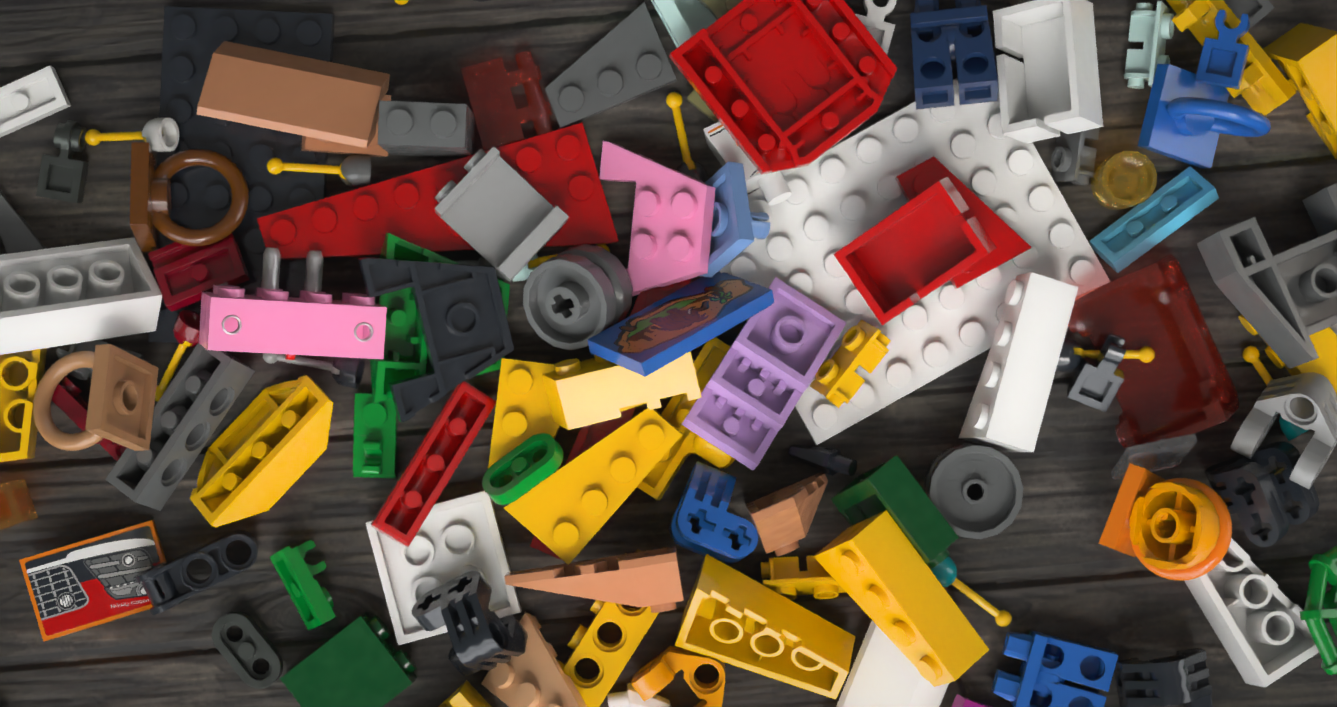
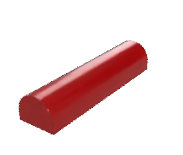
M465 381L454 388L370 524L373 528L399 544L409 547L494 408L496 401Z

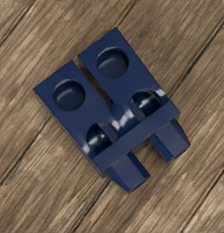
M938 0L915 1L914 13H910L916 110L954 106L951 61L953 60L956 63L960 105L998 101V78L988 22L987 5L982 6L980 0H955L956 8L939 10Z

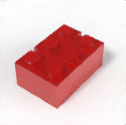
M948 177L933 184L833 254L882 326L997 248L975 216L968 220L963 213L970 208Z

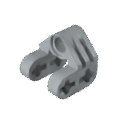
M1315 372L1270 380L1241 425L1230 448L1251 459L1268 434L1279 413L1283 419L1304 430H1314L1315 433L1300 456L1289 478L1291 481L1307 489L1311 488L1337 444V394L1330 381L1323 375Z

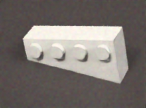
M1033 272L1016 275V278L1010 282L1005 295L1006 306L1000 323L996 328L992 346L959 435L960 439L991 447L1002 452H1034L1078 291L1077 286Z
M1232 538L1225 556L1214 569L1198 578L1184 580L1246 684L1267 687L1319 653L1305 620H1300V611L1303 610L1297 604H1293L1279 590V585L1268 574H1264Z

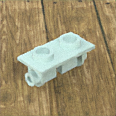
M1157 1L1156 11H1153V4L1136 3V10L1131 11L1128 41L1142 42L1144 45L1143 49H1127L1124 79L1128 80V88L1144 89L1145 82H1148V85L1152 88L1157 64H1170L1169 55H1165L1166 39H1172L1174 22L1172 18L1174 14L1169 13L1170 9L1162 1Z

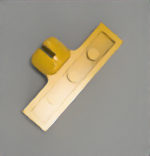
M716 337L706 342L694 361L700 392L703 391L731 347ZM684 394L672 396L661 414L683 433L682 436L637 486V488L659 501L689 455L696 454L718 468H727L735 460L681 425L697 400L688 401V397Z

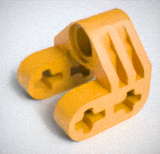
M669 646L638 670L632 677L631 685L639 693L643 701H646L666 687L674 679L675 674L682 669L684 671V680L699 699H703L694 707H722L726 679L725 664L722 661L680 647ZM702 664H710L718 670L719 676L712 683H703L697 679L695 670Z

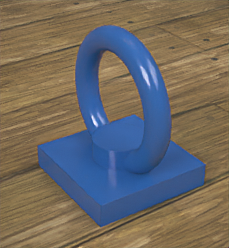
M1157 64L1137 146L1199 168H1211L1220 133L1243 137H1260L1270 131L1271 122L1262 113L1228 103L1229 91L1225 87L1197 82L1195 73L1171 64Z

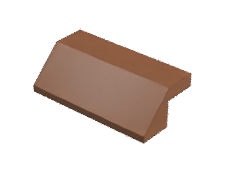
M224 41L213 52L197 106V115L367 148L376 134L379 101L383 99L388 91L390 74Z

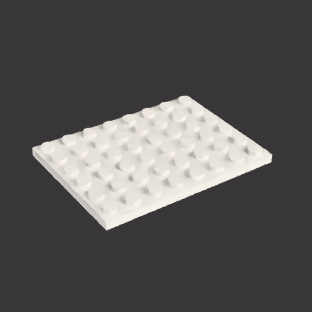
M956 78L953 80L954 106L916 110L915 101L826 151L810 165L799 167L795 171L783 176L792 193L786 200L775 205H769L761 188L748 194L750 211L765 212L769 215V220L763 221L770 222L769 234L763 240L754 238V242L724 266L720 273L726 272L766 288L777 277L845 321L846 325L823 363L832 358L842 345L841 342L845 333L851 327L856 326L861 319L881 331L880 333L891 341L886 347L889 350L888 353L882 358L871 374L860 365L854 371L865 382L848 404L843 402L840 408L836 407L825 396L811 388V383L803 392L795 408L816 445L990 349L996 328L1000 323L1006 306L1005 295L1010 282L1016 278V275L1033 272L1077 286L1078 291L1075 300L1110 281L1032 142L1024 143L1002 134L999 86L998 101L960 105ZM934 156L1032 248L955 289L951 280L947 281L882 326L833 254L908 203L895 177Z

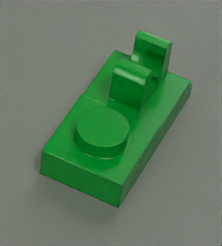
M355 393L353 477L396 478L398 417L393 397L382 402L373 403V394Z
M312 540L293 549L287 546L270 556L308 631L336 617L332 610L334 604L329 592L312 577L325 570V562L322 561L316 565L306 564L303 560L306 552L316 546Z

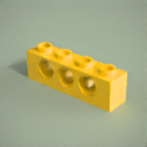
M595 600L590 611L596 615L588 628L580 624L567 646L573 649V652L565 664L557 660L564 674L572 679L587 707H600L659 612L651 613L650 606L629 608L624 604ZM606 622L616 623L622 630V637L615 643H606L598 635L599 627ZM583 658L593 659L597 662L600 672L594 678H582L576 671V663Z

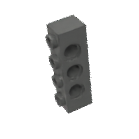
M198 342L154 407L149 450L134 451L126 448L105 480L134 502L161 511L255 370L228 351L207 350Z

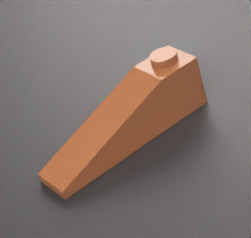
M817 473L745 504L766 554L775 551L778 557L800 547L798 540L806 537L828 483L825 473Z
M676 546L571 562L569 565L564 563L507 572L504 576L506 585L636 607L650 606L651 613L677 609L676 602L684 601Z

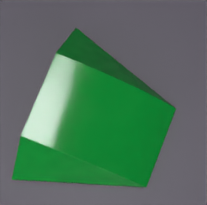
M386 232L380 258L460 264ZM498 280L507 317L510 284ZM411 287L375 296V303L387 307L384 359H370L373 403L382 402L392 397L389 383L432 371ZM502 358L477 375L499 370Z

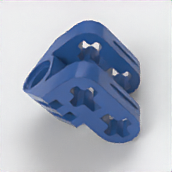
M696 462L680 496L669 526L670 537L676 544L702 556L708 554L728 565L737 563L754 551L758 543L757 529L748 520L726 511L737 477L701 462ZM691 518L697 520L696 527L700 530L697 534L691 531L692 524L688 522ZM730 534L736 536L735 543L740 546L737 550L731 548L732 540L728 538Z

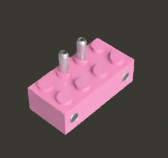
M269 247L263 253L261 287H257L256 295H245V289L230 285H213V293L202 292L199 344L207 350L285 354L286 360H295L296 355L384 359L387 307L376 304L375 297L370 298L367 294L342 293V300H332V294H326V292L321 291L323 255L321 251L310 250L306 256L304 290H300L299 298L289 297L288 291L279 289L281 254L278 248Z

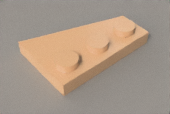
M525 612L519 622L528 634L525 653L518 657L511 656V660L506 663H497V667L489 670L481 684L509 707H587L572 679L564 674L557 662L556 657L558 655L553 646L546 642L539 630L541 625L535 616Z

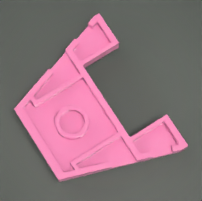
M603 142L599 178L605 181L636 182L629 262L626 269L633 288L632 296L639 295L640 292L651 288L665 287L707 274L716 188L675 169L661 165L641 154L625 149L623 146L611 142Z

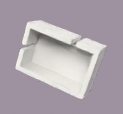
M1033 0L993 11L996 48L1019 59H1024L1023 63L1005 54L996 56L1002 134L1024 143H1031L1060 136V131L1072 134L1103 127L1093 3L1088 0Z

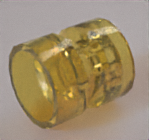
M1123 151L1103 160L1096 166L1094 177L1091 178V190L1095 199L1102 206L1110 210H1123L1143 203L1152 195L1157 184V173L1154 164L1147 156L1137 151Z

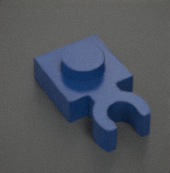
M1220 9L1215 18V25L1219 32L1218 40L1205 37L1195 79L1197 82L1239 90L1250 48L1248 45L1239 44L1238 41L1249 30L1250 19L1248 14L1242 13L1239 26L1229 29L1225 26L1227 12Z

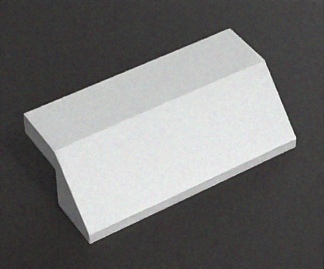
M872 620L836 707H939L949 683L934 687L919 673L914 664Z

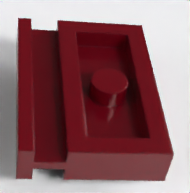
M233 232L223 240L210 245L188 246L174 242L148 253L154 266V273L165 305L171 312L200 301L202 292L213 293V285L236 286L250 280Z

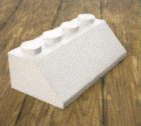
M135 238L0 255V355L156 331L162 293Z

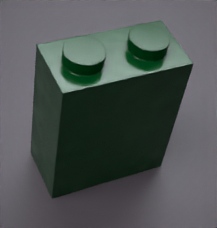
M365 612L287 672L280 680L301 707H383L417 679L413 673L417 667L403 649L396 651L387 638L391 633L384 622L377 615L371 618Z

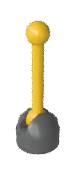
M350 155L343 160L340 166L288 163L274 157L267 162V169L271 174H279L282 171L339 174L341 180L347 186L362 188L370 184L371 158L370 155Z

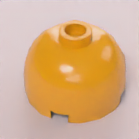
M1164 482L1156 483L1149 487L1154 489L1150 490L1145 497L1139 496L1133 505L1129 519L1130 538L1133 545H1138L1141 553L1145 556L1141 558L1151 566L1167 570L1191 568L1204 561L1215 548L1220 534L1219 516L1213 503L1202 491L1182 483Z

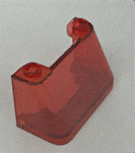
M1172 254L1154 260L1076 295L1068 327L1073 333L1078 332L1082 337L1089 336L1095 350L1101 349L1105 337L1111 332L1125 338L1122 347L1126 348V350H1139L1144 346H1149L1155 352L1154 359L1149 363H1144L1139 359H1122L1117 366L1118 369L1124 371L1125 379L1116 393L1123 412L1119 416V424L1115 425V430L1121 445L1124 448H1129L1132 457L1135 454L1147 452L1150 448L1155 449L1156 446H1163L1165 442L1168 444L1170 441L1173 442L1223 423L1238 410L1239 398L1235 386L1184 272Z

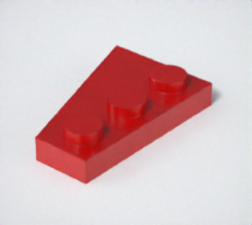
M933 156L895 177L907 201L909 202L939 180L948 177L970 208L963 213L968 220L975 216L997 247L950 279L955 289L1032 247Z

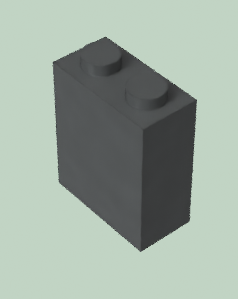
M379 101L378 145L390 155L464 158L474 155L476 116L467 104Z

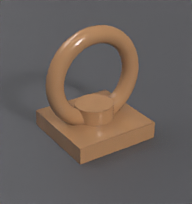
M112 344L96 345L95 352L77 351L60 358L45 372L35 392L33 415L39 433L52 446L67 451L89 448L103 438L134 451L149 450L159 368ZM79 368H91L93 371L86 428L79 433H65L57 428L51 416V400L54 391L60 381L70 372Z

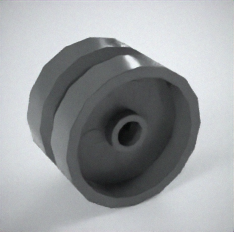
M582 244L564 250L557 256L543 262L530 273L524 286L523 307L528 322L539 337L554 347L574 350L587 347V340L626 318L632 306L633 288L627 270L616 256L602 247Z
M961 444L947 448L933 459L924 476V492L954 532L960 537L984 539L998 535L1013 523L1022 507L1024 488L1019 471L1006 455L991 447ZM971 484L980 489L977 498L971 496L970 499L967 495V488Z

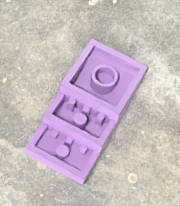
M777 277L774 278L768 287L773 291L774 303L747 320L701 392L702 398L696 400L681 424L751 470H754L760 463L776 434L783 427L801 395L808 388L846 325L845 321Z

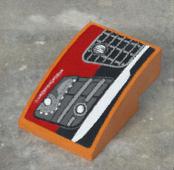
M154 520L19 560L43 642L145 611L152 607L142 583H136L134 576L166 561ZM156 580L157 583H158V585H159V587H160V589H161V591H162V593H163V595L165 596V594H164V592H163V590H162V588H161V586H160L158 580Z

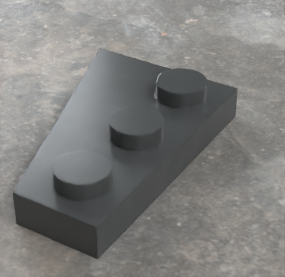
M644 2L544 89L562 129L674 83L677 79Z

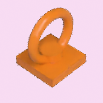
M1129 463L1099 544L1134 558L1137 556L1139 561L1149 571L1160 577L1178 581L1191 580L1210 572L1223 559L1231 542L1232 521L1225 502L1208 485L1189 478L1165 480L1145 468ZM1176 482L1200 490L1209 498L1217 511L1220 522V534L1217 544L1204 561L1191 568L1167 570L1151 566L1141 558L1145 556L1141 553L1139 546L1133 545L1131 541L1129 519L1133 505L1139 496L1145 497L1150 490L1154 489L1149 487L1156 483Z

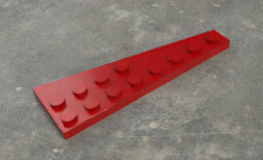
M583 123L496 148L500 151V157L554 208L558 206L569 216L568 221L544 247H570L582 244L610 245L619 241ZM474 155L257 218L265 247L278 248L281 254L280 260L306 259L310 250L321 251L323 257L381 255L387 232L434 253L476 251L435 213L434 209L439 204L434 199L448 182L453 180L458 184L469 173L464 166Z

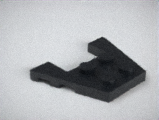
M369 257L358 259L368 297L371 298L409 287L412 288L432 371L389 383L397 417L400 422L408 421L416 415L415 413L430 403H435L447 395L448 391L466 379L470 380L514 350L495 267Z

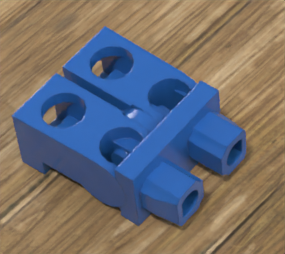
M1030 630L1029 634L1007 632L1002 654L1020 659L1022 662L1018 675L997 669L991 691L1009 700L1014 707H1104L1107 697L1103 693L1066 683L1065 680L1108 692L1118 654L1109 649L1094 647Z

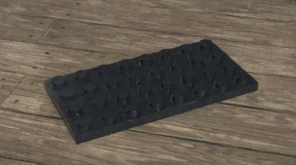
M164 6L159 118H172L178 125L180 137L175 150L171 152H157V165L171 155L184 150L207 149L226 156L239 167L248 185L249 203L246 214L240 225L234 230L233 235L238 243L250 280L236 286L245 289V295H256L257 287H261L263 253L266 249L257 218L326 198L327 173L282 171L279 174H271L267 169V162L271 158L276 157L288 163L328 165V153L302 151V135L197 115V106L213 52L224 41L333 63L335 16L325 13ZM190 166L178 171L169 179L171 185L170 218L178 225L190 229L207 228L219 222L228 212L232 200L231 188L226 178L217 170L206 166ZM159 232V249L174 243V241ZM306 259L280 260L279 289L288 291L289 297L299 298L300 290H304ZM152 263V275L159 287V284L154 273V266ZM162 296L156 331L149 332L148 342L178 343L174 337L173 328L179 313L183 310H190L201 314V300L171 312L166 307Z

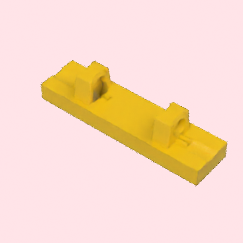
M1166 0L1177 14L1172 18L1174 24L1181 32L1188 28L1202 46L1204 45L1205 37L1218 40L1219 32L1215 25V18L1220 9L1227 12L1225 20L1227 28L1234 29L1240 24V20L1224 0ZM1247 31L1243 37L1239 38L1238 43L1248 45L1250 48L1245 67L1249 66L1244 69L1239 90L1225 88L1233 98L1241 94L1253 110L1267 115L1288 101L1297 92Z

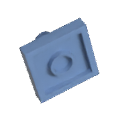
M728 161L705 182L715 187L716 190L708 273L700 276L712 278L754 242V238L763 240L769 234L770 222H763L769 220V215L765 212L750 211L742 163Z

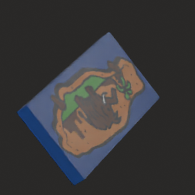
M719 271L712 278L701 277L587 340L590 353L646 377L771 306L774 303L773 291L726 272L720 273Z

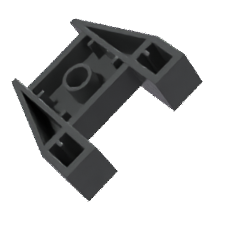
M1337 183L1302 200L1319 236L1318 238L1273 256L1256 218L1253 217L1221 230L1197 243L1214 283L1289 369L1319 358L1309 335L1337 324Z

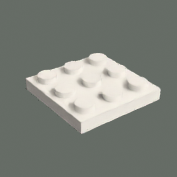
M485 491L434 504L409 547L399 544L370 525L372 521L366 522L398 645L448 632L446 625L433 631H425L413 617L411 610L415 603L426 593L470 571H478L491 586L492 592L488 607L490 611H494L499 618L521 613L522 610L515 586L505 584L504 576L507 572H511L493 501Z

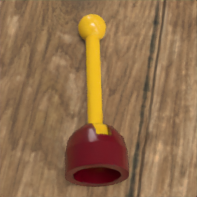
M183 310L179 313L174 323L173 334L179 345L160 384L156 387L155 401L157 402L166 391L187 346L195 347L199 342L200 314L197 312Z

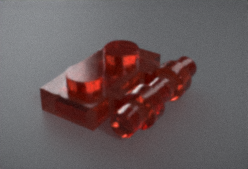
M531 51L516 54L515 59L518 70L506 73L502 57L461 68L484 151L491 150L493 146L497 148L525 140L521 127L522 123L533 121L537 136L553 131L549 118L553 115L549 102L544 100L539 80L542 79L540 67L534 65ZM523 85L529 105L521 109H516L511 87Z

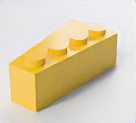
M47 348L0 355V463L35 458L38 429L34 421L33 401L38 386L37 383L45 372Z
M887 510L848 527L813 556L914 664L919 673L934 687L956 681L989 651V648Z
M706 554L684 610L675 646L836 700L849 673L855 636Z

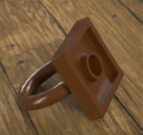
M131 142L130 227L141 252L159 249V232L170 240L183 245L205 246L223 240L240 225L247 211L249 190L243 173L233 161L212 150L188 149L171 155L157 165L149 142ZM190 166H206L217 170L226 178L231 188L232 200L228 212L219 222L207 228H185L170 218L171 185L169 179L178 171Z

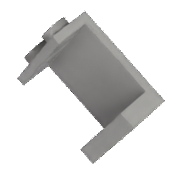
M493 146L487 154L480 149L467 162L464 168L469 173L458 184L451 180L434 198L439 202L434 209L435 213L489 264L495 267L505 279L511 282L568 221L569 216L558 206L554 208L500 157V151Z

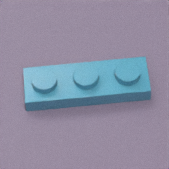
M1190 166L1092 238L1090 244L1093 250L1114 271L1119 273L1219 199L1215 187Z

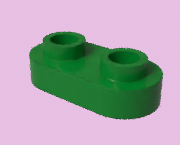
M546 433L533 435L486 471L482 480V487L495 503L500 505L510 504L559 468L563 461V450L551 435Z

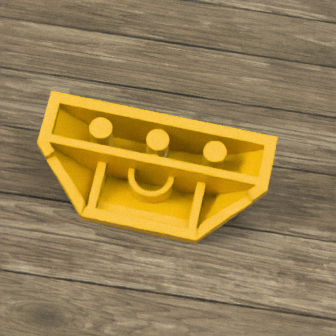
M305 375L299 377L298 380L286 381L266 387L207 449L199 471L197 488H194L191 493L190 500L210 525L216 528L269 511L327 449L333 409L331 399L312 378Z

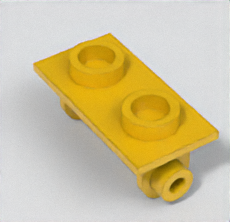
M861 319L856 326L851 327L842 338V345L832 358L821 364L810 387L825 396L828 401L840 408L843 402L848 404L865 382L854 371L860 365L871 374L882 358L888 353L889 350L886 347L891 341L880 333L881 331Z
M798 556L769 558V562H761V578L770 579L763 580L762 585L789 600L796 599L797 595L812 594L817 599H832L838 597L839 593H846L813 556L806 557L807 571H799Z

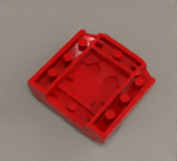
M743 0L709 27L701 29L669 55L670 59L761 175L804 167L814 162L878 111L887 88L897 71L895 64L844 0Z

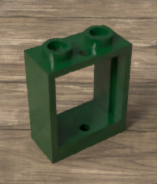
M897 455L859 475L831 498L850 526L887 510L930 569L943 562L950 555L946 548L959 538Z

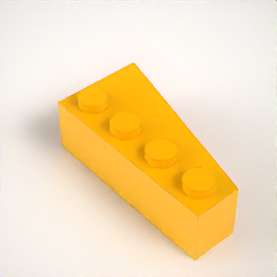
M647 408L550 475L519 499L504 507V509L569 565L683 433L657 410L648 411Z

